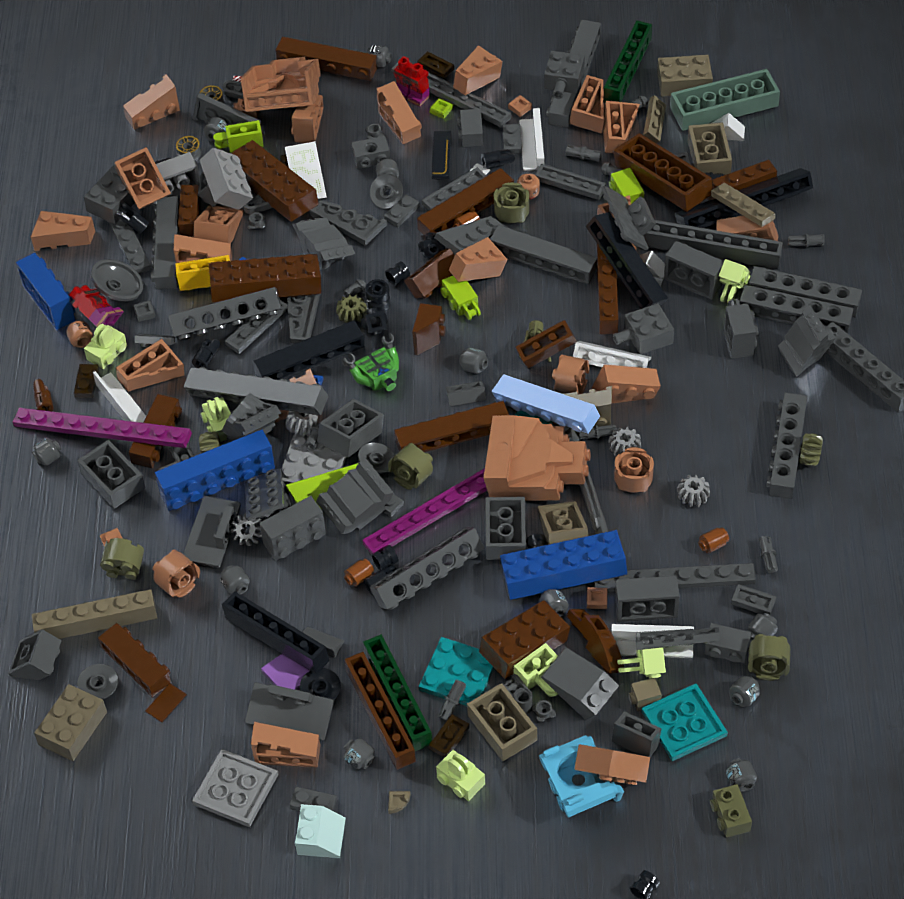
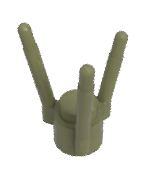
M534 320L529 323V330L526 331L524 342L544 331L541 321Z

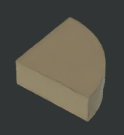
M389 791V814L397 813L407 806L411 796L410 791Z

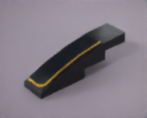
M434 131L432 179H449L451 131Z

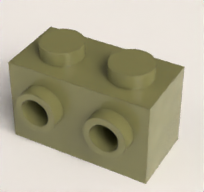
M738 784L713 790V796L710 799L711 809L717 813L718 827L720 831H724L726 838L750 832L752 820Z

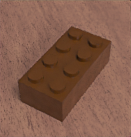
M543 600L482 636L479 652L506 679L514 674V665L546 643L554 650L567 642L570 626Z

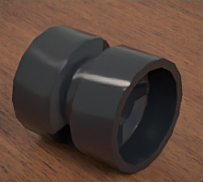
M380 279L370 281L365 287L367 308L377 307V310L380 309L384 313L390 307L389 285Z

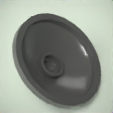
M111 259L101 260L95 263L91 270L92 283L100 293L110 299L132 301L142 293L143 281L140 275L123 262Z

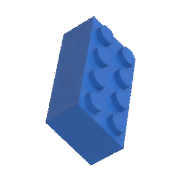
M33 253L17 261L16 265L22 286L56 331L76 321L74 316L76 311L71 303L73 299L69 296L70 293L64 291L61 281L55 279L51 269H47L44 259L42 257L39 258L36 253Z

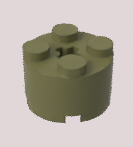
M514 182L505 183L500 189L497 188L495 190L494 212L498 221L502 223H522L526 220L529 214V191L525 190L521 184Z
M409 443L389 461L388 469L390 473L393 471L396 476L394 480L400 486L409 490L412 488L416 489L432 474L433 466L431 462L433 458L429 453H424L413 443Z
M112 538L109 543L105 542L100 566L106 571L108 577L117 578L118 575H122L127 579L135 580L140 572L144 548L138 543L137 547L131 545L132 541L128 539Z
M756 635L749 645V672H753L757 678L767 681L778 680L779 676L783 674L785 676L788 675L790 671L791 648L787 638L784 636Z

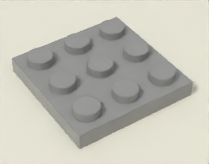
M294 434L281 469L282 480L287 485L343 468L346 456L319 442L315 450H309L304 446L308 437L296 436Z
M221 749L194 796L192 803L197 807L250 827L278 776V771Z

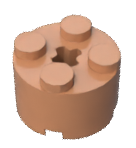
M561 354L558 368H555L552 374V379L555 380L554 391L565 394L572 392L583 394L588 382L585 376L586 373L589 374V361Z
M631 447L616 456L614 479L618 489L634 493L648 490L653 480L654 461L644 449Z
M172 550L153 566L155 583L172 597L177 596L180 598L187 595L195 587L194 581L196 577L199 579L200 576L199 567L177 550Z

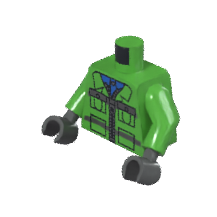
M391 333L389 334L390 342H387L384 336L382 337V343L387 346V349L383 347L356 362L355 356L351 353L348 354L351 362H348L345 357L342 359L343 365L350 367L349 371L358 384L371 387L373 390L385 387L387 391H392L396 387L394 381L397 379V372L399 371V357L395 346L393 347L392 345L394 336Z

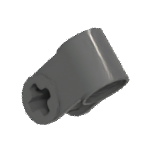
M513 674L511 679L503 683V685L523 711L528 714L532 711L533 706L532 692L518 675Z

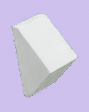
M730 113L712 122H723L727 140L744 141L745 126Z
M652 250L639 255L654 277L664 279L665 263Z

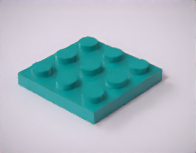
M441 637L419 684V691L445 699L444 697L448 696L455 680H460L466 684V688L458 703L467 706V703L484 693L494 667L482 656L478 648Z
M697 683L651 703L641 710L648 723L661 728L660 743L671 761L716 742L728 734Z

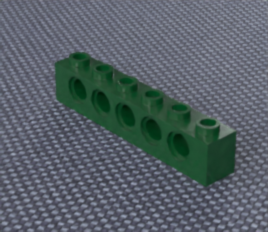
M636 20L604 86V103L606 101L622 102L652 39V24Z
M382 634L363 641L364 654L415 751L428 747L432 742V732Z

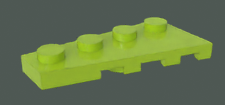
M358 463L290 483L285 487L295 503L309 496H312L316 502L320 493L327 492L330 485L344 477L348 470L356 469Z

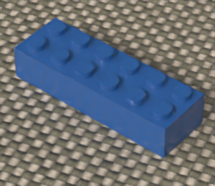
M262 429L156 471L155 476L159 492L168 511L178 509L191 502H196L204 496L213 495L220 490L233 487L240 482L275 469L272 446Z
M617 530L500 555L502 571L510 600L540 594L548 589L558 590L627 575L626 557Z

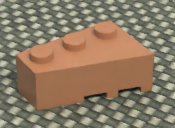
M590 75L586 76L571 110L569 124L602 134L604 125L603 79Z

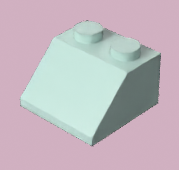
M301 804L295 841L297 855L340 858L346 818L324 806Z

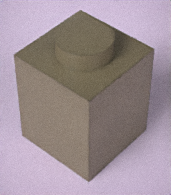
M650 678L632 683L631 692L628 693L630 703L632 705L635 704L637 711H641L643 707L660 700L662 694L656 679Z

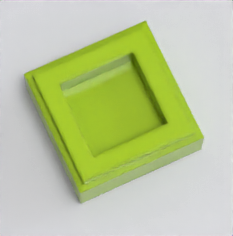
M438 98L429 108V112L444 119L453 109V104Z

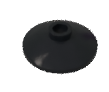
M322 668L317 674L311 671L307 672L300 682V691L332 700L338 697L341 690V682L337 674L326 668Z

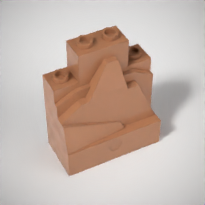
M305 57L272 60L269 64L252 66L240 78L246 112L313 105L318 97V82L321 76L318 59L306 60Z
M515 415L493 416L484 472V481L489 497H525V501L560 500V493L564 491V484L585 483V476L589 474L587 461H590V449H587L585 441L569 442V434H566L564 426L542 424L539 418Z

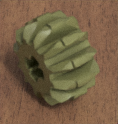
M349 294L347 298L342 296V299L337 303L336 314L339 316L340 321H345V323L353 320L361 323L360 319L363 318L362 314L366 313L367 305L363 298H359L357 294L354 297Z
M216 431L200 434L199 446L201 453L221 446L220 438Z
M812 433L803 436L799 454V462L801 464L816 466L819 463L823 444L822 436Z

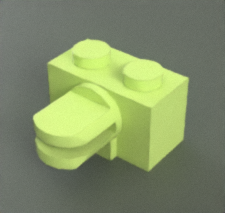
M727 259L724 260L719 273V281L725 284L720 297L721 302L725 303L727 300L728 304L731 299H735L738 289H744L745 285L749 286L751 272L746 266Z
M100 324L94 331V337L91 339V342L84 348L86 359L93 364H98V367L104 370L127 347L125 334L109 325Z
M215 397L213 401L211 399L207 400V403L202 404L203 412L200 413L202 421L208 424L206 427L208 432L216 431L220 442L225 441L228 435L222 432L226 420L231 415L230 410L223 397Z
M545 643L514 665V674L520 677L529 690L538 685L549 697L558 695L541 678L558 657Z
M663 647L636 650L637 658L617 660L618 664L637 663L638 665L618 668L619 673L639 671V674H644L648 678L661 677V673H666Z
M454 750L436 766L439 782L451 787L458 797H463L467 801H470L485 785V774L467 758Z

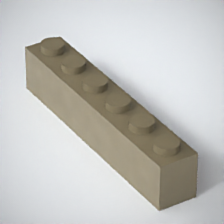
M151 589L32 614L34 633L43 629L58 639L109 629L116 623L124 626L158 619Z

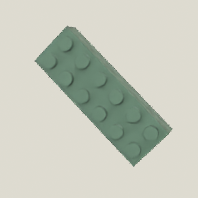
M764 69L672 92L670 109L681 130L684 131L688 130L690 125L711 124L728 113L735 118L778 107L780 91L769 71Z

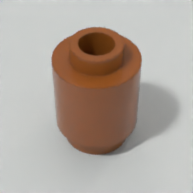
M475 211L467 212L455 219L453 226L457 227L480 220V217Z
M723 527L715 528L699 537V547L702 551L711 553L725 546L729 541V535Z
M367 559L358 560L344 571V579L350 586L357 587L365 578L372 575L374 568Z

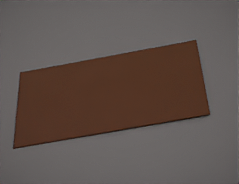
M170 683L145 712L163 722L187 694Z

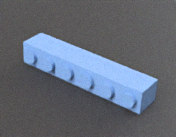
M504 374L491 391L496 402L504 401L506 406L516 411L521 410L530 416L541 417L547 422L552 421L560 426L570 427L576 432L589 434L600 417L593 404Z

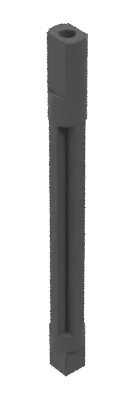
M571 428L565 431L566 434H569V442L580 441L576 431ZM589 472L588 476H585V483L580 484L592 521L591 523L595 534L609 532Z

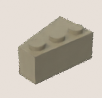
M608 386L606 390L602 391L590 389L589 393L578 394V392L564 394L595 405L600 415L595 423L598 426L611 425L612 386Z

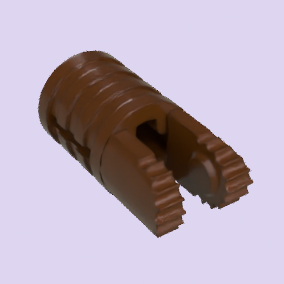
M36 379L33 384L36 409L52 412L54 407L51 393L41 379Z

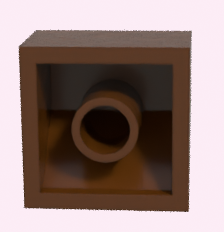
M420 303L412 331L414 355H419L440 344L441 336H445L446 326H443L445 314H442V306Z

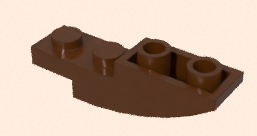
M569 609L566 616L572 622V625L588 640L585 648L591 653V656L600 663L603 670L607 673H619L618 668L624 667V664H618L617 660L622 659L620 650L605 622L599 615H589L584 609Z

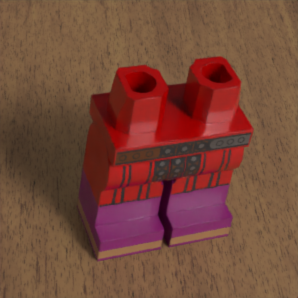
M403 56L398 61V65L393 69L396 84L405 100L408 99L409 102L421 107L430 97L429 81L427 78L428 71L423 69L422 64H412L409 62V58Z
M83 285L81 288L78 286L73 288L69 294L75 300L72 305L75 308H79L96 327L100 324L113 326L124 313L120 307L113 308L110 306L103 295H99L100 292L97 289H90L87 285Z

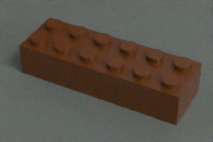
M640 133L613 150L615 166L622 170L630 168L639 182L686 212L711 195L712 180L710 176Z
M251 140L230 153L238 156L240 159L241 167L246 175L245 178L251 191L256 195L259 194L265 202H268L270 206L290 222L319 205L316 189L255 141Z
M317 254L208 263L212 303L273 287L277 288L279 297L322 294Z

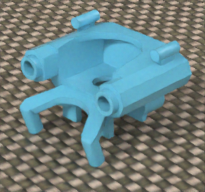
M585 735L564 745H556L539 755L545 772L548 771L550 775L548 778L550 788L554 795H558L556 799L562 812H565L568 818L611 799L618 802L624 793L622 786L616 785L614 781L611 783L609 781L604 782L595 773L574 770L578 745L596 747L591 736L587 737ZM575 775H582L585 778V782L582 785H575L572 779Z

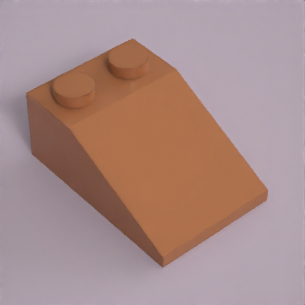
M147 147L115 162V169L138 209L171 195Z
M209 205L194 221V238L231 243L235 237L244 210Z

